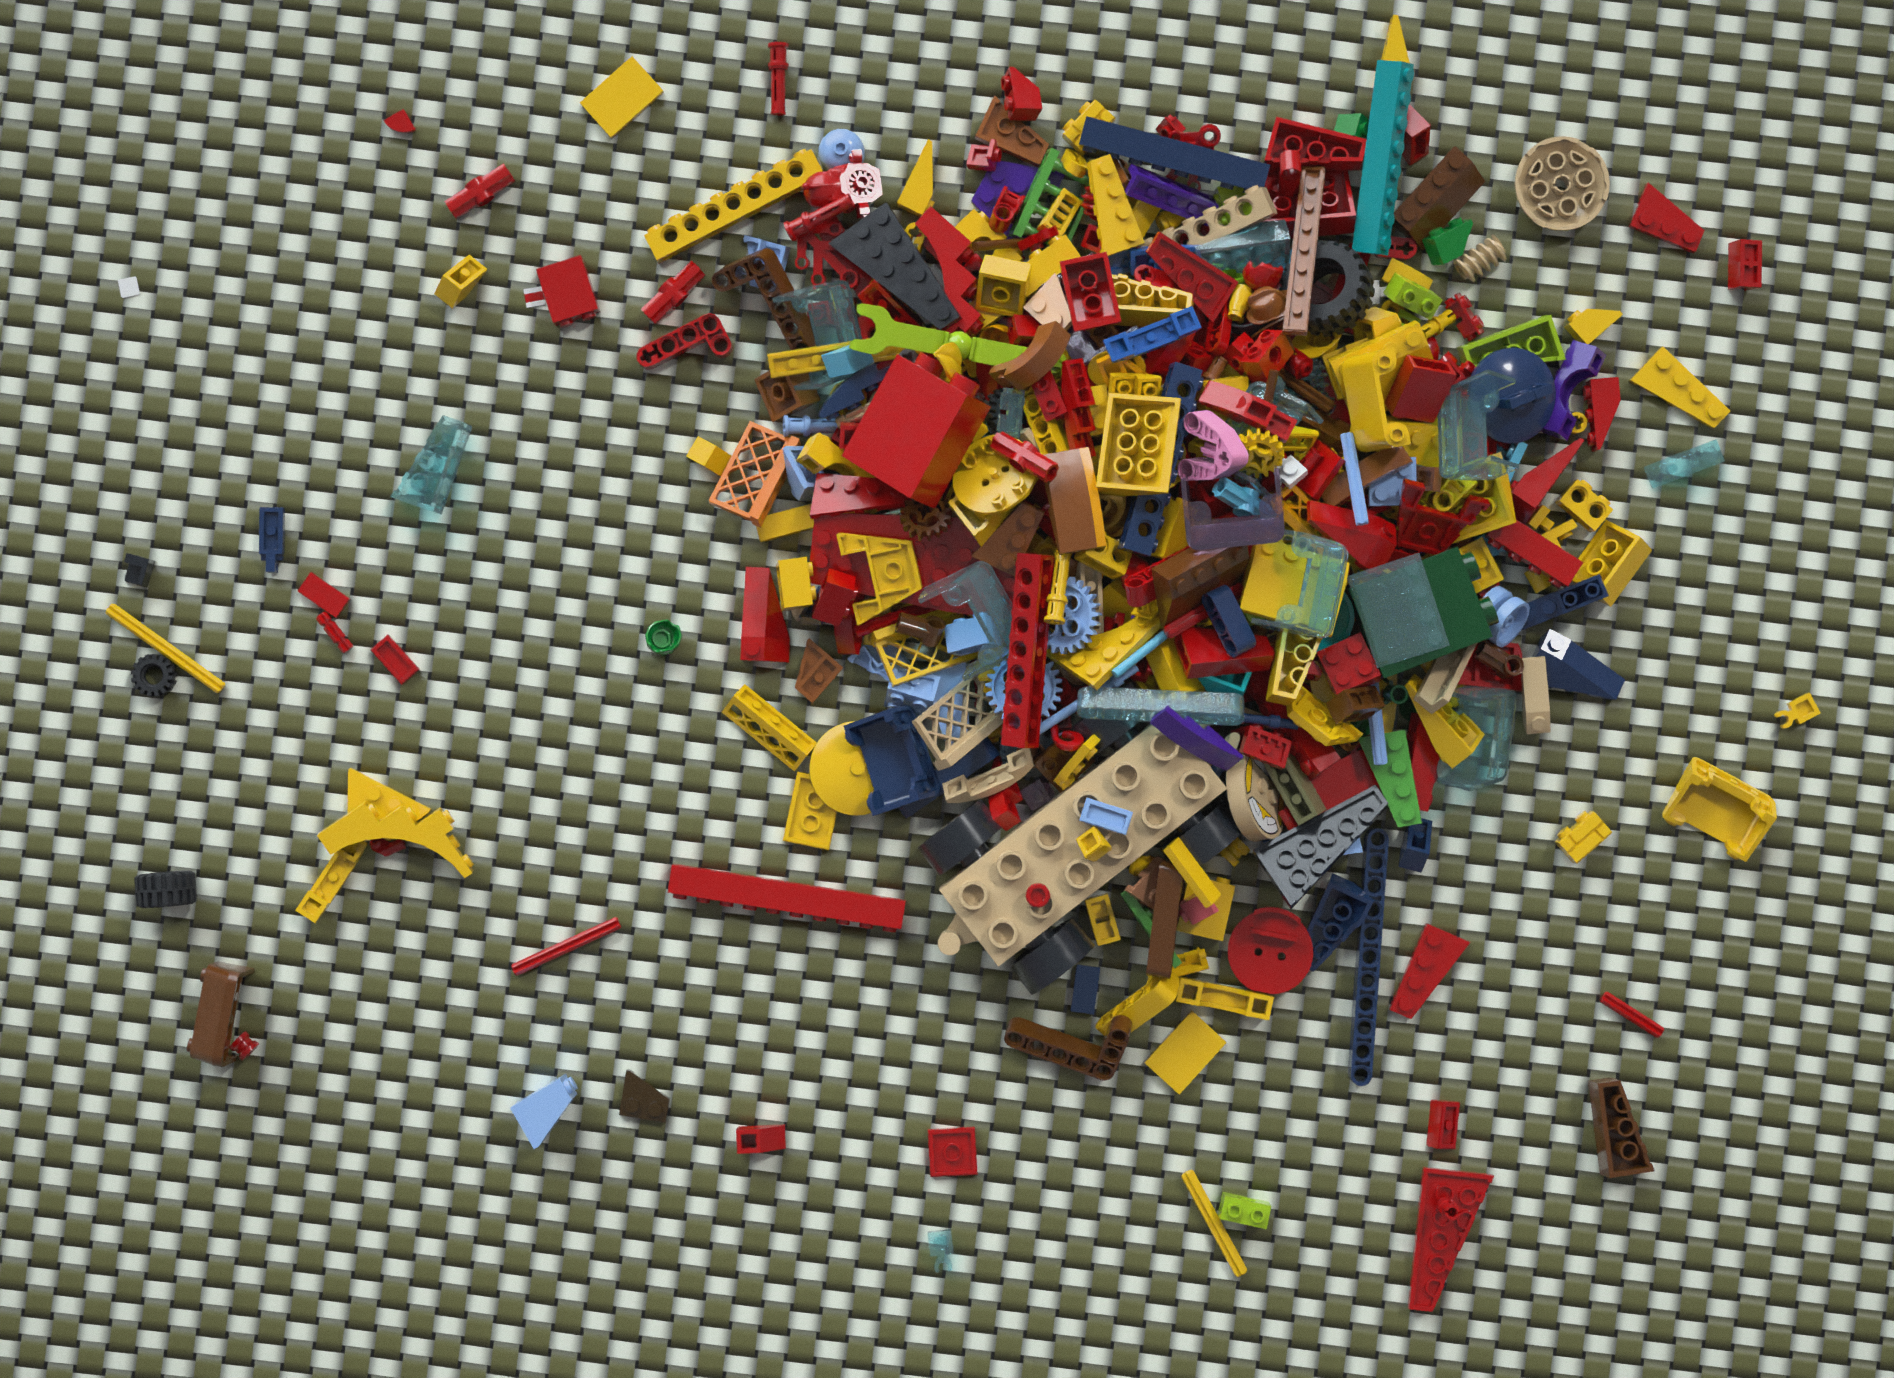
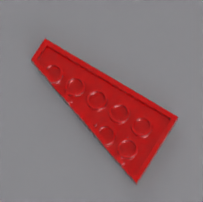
M1431 1167L1422 1168L1408 1309L1433 1312L1448 1274L1455 1264L1454 1261L1458 1252L1461 1251L1472 1227L1479 1206L1486 1196L1485 1193L1489 1184L1492 1183L1493 1174ZM1446 1197L1456 1202L1460 1209V1212H1458L1460 1216L1457 1219L1450 1220L1440 1214L1437 1205H1439L1437 1202L1440 1198Z

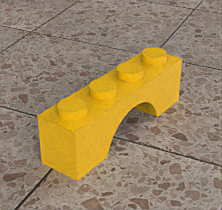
M820 432L807 440L796 459L797 462L813 474L829 469L841 475L876 478L842 457L844 449H839L837 445L831 442L828 436ZM869 509L864 510V513L875 514L880 510Z
M1179 976L1180 983L1175 998L1176 1002L1222 1009L1264 1020L1270 1019L1274 999L1272 995Z

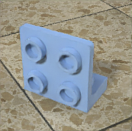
M896 664L893 669L896 679L906 676L908 669ZM929 674L892 687L891 682H889L884 707L891 709L909 705L914 709L918 717L933 705L940 676Z

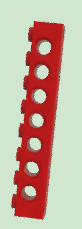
M1017 553L1001 745L1018 748H1039L1049 624L1044 622V616H1047L1048 610L1046 599L1051 594L1054 555Z

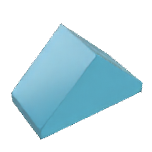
M849 345L821 355L829 378L853 374L874 362L871 354L852 350L849 348Z

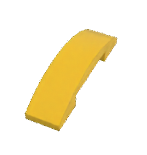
M361 841L335 852L295 911L316 923L350 876L368 843Z

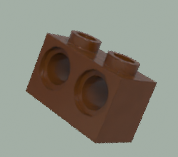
M1375 685L1345 689L1325 703L1335 724L1367 720L1385 707Z

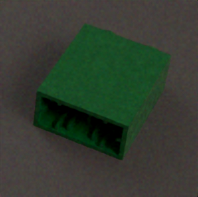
M1457 546L1345 590V593L1352 602L1354 616L1364 641L1381 673V679L1493 637L1489 626L1499 623L1491 599L1488 596L1478 599L1472 582L1481 579V573L1472 552L1461 555Z

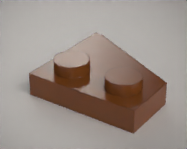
M809 638L806 642L795 688L810 702L814 703L841 672L843 667Z

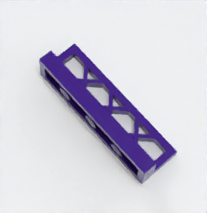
M1132 163L1128 167L1132 178L1125 189V193L1130 197L1187 219L1193 216L1197 219L1203 216L1202 212L1213 206L1216 209L1219 207L1213 196Z

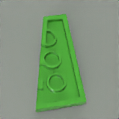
M1405 730L1385 733L1388 763L1384 765H1375L1373 762L1371 736L1359 738L1361 747L1388 802L1398 828L1422 824Z

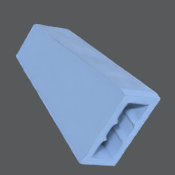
M966 662L932 673L940 676L933 704L966 678ZM956 693L954 704L962 706L963 695ZM940 706L939 717L947 719L948 707ZM954 709V721L961 722L962 711ZM969 713L967 715V724H969ZM938 722L942 734L946 735V723ZM952 725V737H960L961 727Z

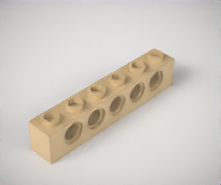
M1256 185L1245 190L1246 195L1237 198V196L1230 197L1223 201L1225 205L1217 209L1215 206L1210 207L1202 212L1203 216L1197 219L1194 216L1181 222L1183 226L1177 229L1170 227L1161 233L1180 244V236L1185 233L1189 238L1187 245H1202L1203 251L1278 213L1267 188H1259ZM1246 202H1249L1252 205V211L1246 216L1242 208ZM1226 212L1231 217V221L1227 226L1223 225L1221 221L1222 215ZM1204 223H1207L1210 228L1206 236H1203L1200 231ZM1153 237L1145 239V243L1141 246H1149Z

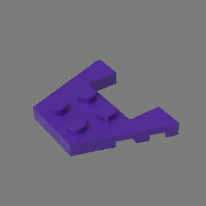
M1004 161L997 162L995 171L986 172L971 203L979 212H984L990 219L1004 186H1007L1009 191L1019 196H1026L1038 171V167ZM1056 170L1055 172L1051 171L1048 180H1050V184L1059 187L1065 175ZM1011 224L1009 229L1006 232H1004L1007 239H1014L1008 236L1013 224Z

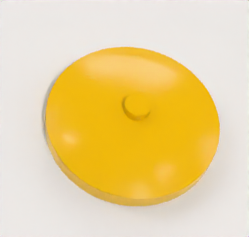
M846 722L827 731L815 745L809 764L810 779L818 797L831 809L847 815H866L871 813L867 806V799L869 793L874 791L860 746H852L845 738L843 726L852 723Z

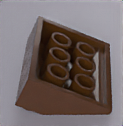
M1228 526L1151 568L1161 628L1164 629L1165 625L1201 605L1203 594L1221 585L1231 587L1238 582L1241 583L1249 560L1246 537Z

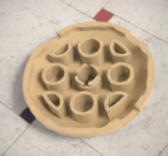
M1552 137L1537 143L1521 159L1515 175V193L1523 212L1536 224L1555 231L1574 230L1589 223L1599 214L1609 193V173L1604 160L1593 147H1589L1573 137ZM1556 180H1562L1565 183L1566 188L1564 191L1559 190L1555 186Z

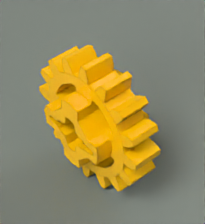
M1257 428L1256 433H1252L1250 429L1247 430V436L1239 434V438L1248 452V463L1238 471L1246 470V476L1255 473L1256 478L1259 477L1260 473H1263L1265 477H1268V471L1276 473L1277 466H1282V459L1284 458L1283 442H1278V436L1273 435L1270 437L1269 430L1263 434L1260 428Z

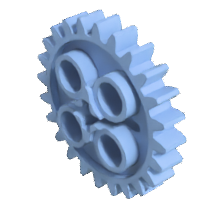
M1069 577L1067 580L1065 596H1067L1068 604L1065 605L1064 610L1066 617H1063L1066 620L1065 624L1055 625L1053 633L1050 629L1048 630L1047 649L1051 647V653H1058L1059 649L1061 654H1067L1068 650L1070 653H1075L1076 647L1084 649V642H1092L1089 635L1098 634L1093 627L1101 625L1100 622L1096 621V617L1101 616L1102 613L1095 610L1101 604L1093 602L1097 594H1088L1091 586L1083 587V580H1078L1076 583L1075 577ZM1073 597H1076L1078 601L1075 609L1071 605ZM1073 621H1076L1078 624V630L1075 633L1071 627Z
M998 658L999 667L991 666L995 674H987V677L992 682L985 683L987 688L992 689V691L986 693V697L994 698L989 702V705H997L994 710L995 714L1003 712L1005 704V693H1003L1005 682L1003 678L1007 674L1008 665L1007 660L1004 661L1001 658ZM1053 661L1045 666V686L1043 689L1045 698L1042 701L1041 716L1044 715L1047 718L1050 717L1049 709L1057 710L1053 702H1061V699L1056 694L1063 692V689L1056 687V685L1062 683V679H1055V676L1059 674V670L1051 671L1054 665Z

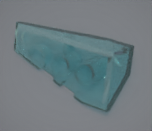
M1285 219L1266 221L1196 246L1195 254L1221 271L1229 268L1236 269L1237 273H1242L1243 268H1245L1249 261L1252 262V267H1257L1263 262L1265 264L1270 263L1273 267L1277 268L1281 265L1284 269L1286 264L1289 263L1291 239Z

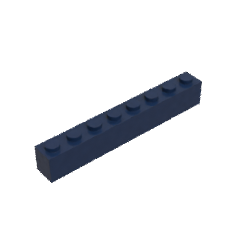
M1086 116L1079 145H1083V151L1096 154L1098 149L1105 151L1106 155L1110 154L1113 159L1119 160L1120 156L1128 157L1129 163L1142 166L1143 162L1151 163V169L1165 172L1166 168L1175 170L1174 175L1188 178V174L1198 176L1197 181L1211 184V180L1221 182L1220 187L1233 190L1234 186L1243 188L1242 193L1256 185L1259 188L1264 187L1270 165L1088 116Z

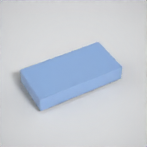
M1086 797L1079 821L1126 835L1133 812Z

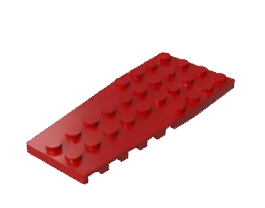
M841 513L840 516L831 517V515H823L814 519L810 554L813 576H809L810 583L822 585L830 568L855 576V587H858L857 593L876 597L866 551L841 555L836 534L849 533L910 540L913 542L923 588L900 602L952 613L973 615L984 612L991 617L1012 620L1011 610L1013 608L1015 577L972 557V554L980 545L958 517L950 516L952 524L947 525L948 531H940V538L933 535L931 541H928L927 537H923L922 541H919L918 535L911 538L909 531L904 532L903 524L900 521L901 515Z

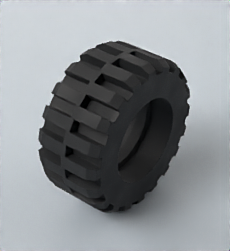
M1321 241L1317 244L1313 285L1317 280L1328 274H1342L1346 276L1343 290L1335 299L1325 304H1311L1308 331L1311 335L1319 336L1322 333L1324 337H1331L1334 332L1338 335L1345 333L1344 329L1348 327L1352 329L1357 326L1355 322L1358 319H1364L1366 316L1365 310L1370 309L1373 303L1370 299L1375 294L1373 276L1360 255L1344 243L1338 245L1336 241H1328L1327 244H1324ZM1290 263L1286 264L1284 268L1286 273L1285 275L1282 274L1279 281L1282 285L1279 288L1280 291L1287 290Z

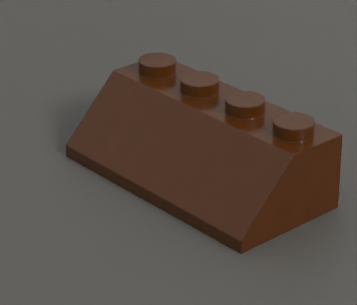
M1454 146L1394 212L1395 220L1393 226L1406 238L1415 241L1417 248L1423 251L1425 246L1422 239L1430 236L1429 232L1439 227L1444 228L1485 183V180L1474 163Z

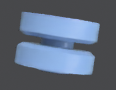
M1497 586L1487 592L1483 598L1488 596L1491 599L1499 623L1489 626L1493 637L1488 638V640L1498 647H1504L1514 640L1522 630L1529 616L1530 607L1522 599L1513 597L1510 591Z

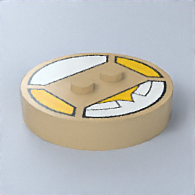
M1243 755V759L1226 772L1227 796L1232 816L1237 827L1248 840L1257 842L1274 839L1283 830L1284 822L1278 812L1286 807V803L1263 762Z

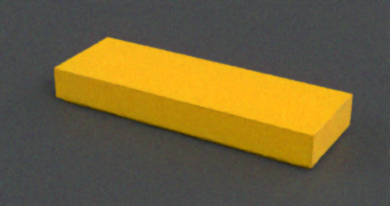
M1177 837L1163 851L1203 906L1208 908L1221 896V893L1181 839Z

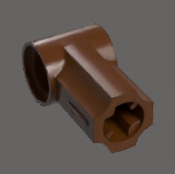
M901 612L897 618L895 633L918 638L923 645L936 647L939 644L946 623L942 618L930 615L925 619Z
M1487 640L1482 641L1474 653L1476 660L1493 669L1501 679L1517 676L1524 670V662L1521 657L1510 655ZM1507 663L1510 664L1511 671L1508 669Z

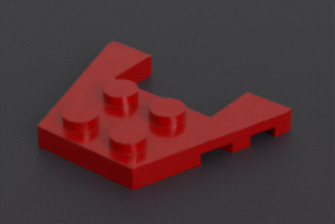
M1404 478L1396 527L1397 546L1433 555L1444 552L1460 536L1459 532L1464 527L1471 525L1482 510L1486 511L1489 508V500L1468 495L1458 514L1439 511L1435 508L1418 504L1426 489L1424 483Z

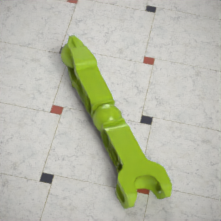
M857 304L856 311L859 315L872 319L875 323L876 331L870 339H854L849 345V348L868 354H877L888 346L934 354L942 345L954 342L961 352L962 361L968 359V361L992 366L1011 361L1028 348L977 337L971 338L962 331H955L949 334L946 331L896 322L884 307L869 304ZM1064 354L1051 368L1055 380L1062 377V362L1067 360Z

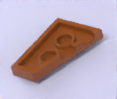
M994 95L975 135V139L987 145L990 144L991 139H996L998 147L1001 148L1002 152L1039 168L1049 144L1020 120H1009L1008 111H1005L1000 100Z

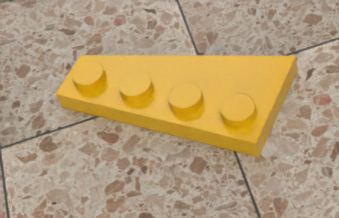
M1663 346L1629 380V382L1642 387L1648 393L1663 399L1669 405L1686 412L1687 415L1711 429L1715 428L1730 412L1714 394Z

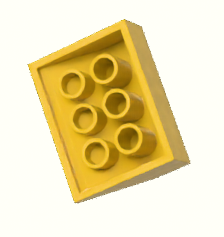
M1414 320L1327 359L1347 408L1348 404L1342 375V365L1346 359L1382 349L1395 348V368L1390 373L1379 377L1384 402L1406 355L1433 359L1419 322ZM1384 403L1385 411H1387L1388 408Z
M1109 393L1096 487L1101 494L1118 496L1169 494L1181 398Z
M1501 452L1460 465L1464 469L1463 472L1472 481L1476 480L1478 482L1477 487L1469 495L1488 499L1490 506L1486 511L1482 510L1471 525L1464 527L1459 532L1460 536L1453 543L1516 523L1509 476ZM1460 466L1442 472L1441 487L1448 477ZM1424 491L1421 497L1427 500V507L1435 508L1433 497L1436 491ZM1444 494L1442 498L1443 503L1449 506L1451 499L1449 495ZM1467 497L1455 509L1448 510L1447 512L1458 514Z
M1257 537L1247 563L1239 606L1244 613L1331 637L1346 587L1350 563Z

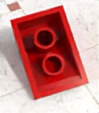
M1107 252L1059 261L1074 332L1122 322Z

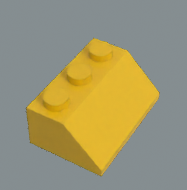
M1606 520L1578 559L1584 563L1571 582L1577 583L1600 574L1609 596L1598 601L1611 607L1652 549L1640 536Z

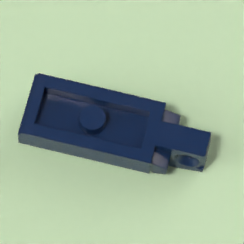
M260 507L259 554L261 555V560L266 561V572L278 573L279 561H283L285 553V508Z

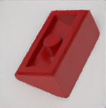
M1431 1100L1426 1142L1428 1147L1456 1149L1460 1102Z

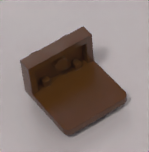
M1062 734L1059 736V738L1063 741H1072L1071 739L1067 738L1063 739ZM1053 742L1034 760V766L1061 793L1064 790L1053 780L1077 751L1061 750ZM1085 758L1083 761L1085 767L1077 775L1074 774V779L1076 780L1095 760L1091 758L1088 761Z

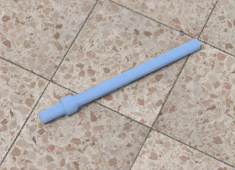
M1136 664L1119 678H1115L1112 675L1097 691L1095 689L1089 691L1041 722L1040 734L1116 686L1118 688L1124 684V680L1140 671Z

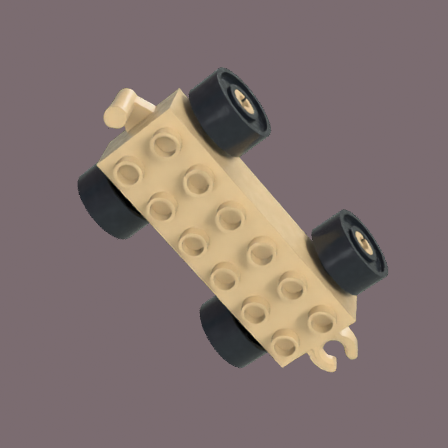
M1132 682L1122 687L1068 730L1082 734L1084 743L1093 734L1101 739L1095 746L1098 750L1095 755L1109 745L1114 752L991 848H988L984 842L997 833L1002 826L993 821L990 809L982 799L977 800L917 847L939 876L959 862L964 867V869L939 887V891L956 911L950 925L940 934L938 939V947L943 954L954 955L960 950L961 945L979 941L999 967L1025 946L1027 950L1018 956L1009 967L1029 993L1033 995L1067 972L1095 946L1074 917L1068 918L1054 929H1051L1050 926L1173 830H1176L1177 833L1160 847V851L1171 862L1163 850L1174 839L1179 837L1200 866L1221 852L1241 834L1234 821L1231 809L1224 800L1217 802L1203 813L1200 811V809L1227 789L1210 767L1212 764L1191 754L1166 737L1152 724L1147 725L1140 732L1137 730L1135 725L1152 712L1153 709ZM1197 717L1194 721L1204 729L1206 726L1217 724L1221 720ZM1233 732L1228 734L1225 740L1237 749L1240 735ZM1086 797L1133 812L1126 835L1096 826L1108 841L1112 850L1095 862L1085 859L1076 841L1079 836L1095 826L1079 821ZM1034 883L1044 884L1050 892L1048 903L1040 908L1031 906L1026 900V890Z

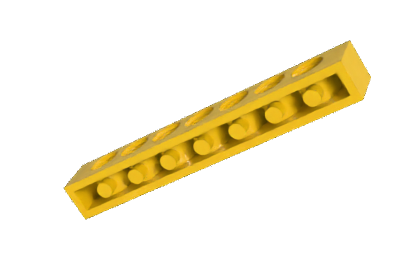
M802 149L793 155V159L787 162L781 160L772 166L773 169L767 172L762 170L752 176V180L746 183L741 181L731 186V191L725 194L719 192L710 197L711 201L703 205L702 203H697L690 207V212L682 216L679 213L668 219L669 222L663 226L657 224L647 230L648 233L644 237L657 262L660 264L804 190L802 184L806 182L807 178L816 172L823 171L812 149L808 151ZM795 167H799L803 170V173L800 177L795 178L790 175V171ZM773 178L782 180V184L778 188L770 187L769 183ZM759 189L761 191L760 197L751 199L748 196L750 190ZM733 199L739 200L740 206L736 210H731L728 208L729 201ZM711 210L719 212V217L714 221L707 219V214ZM688 222H698V228L695 231L686 230ZM668 232H676L677 239L674 242H667L665 240Z

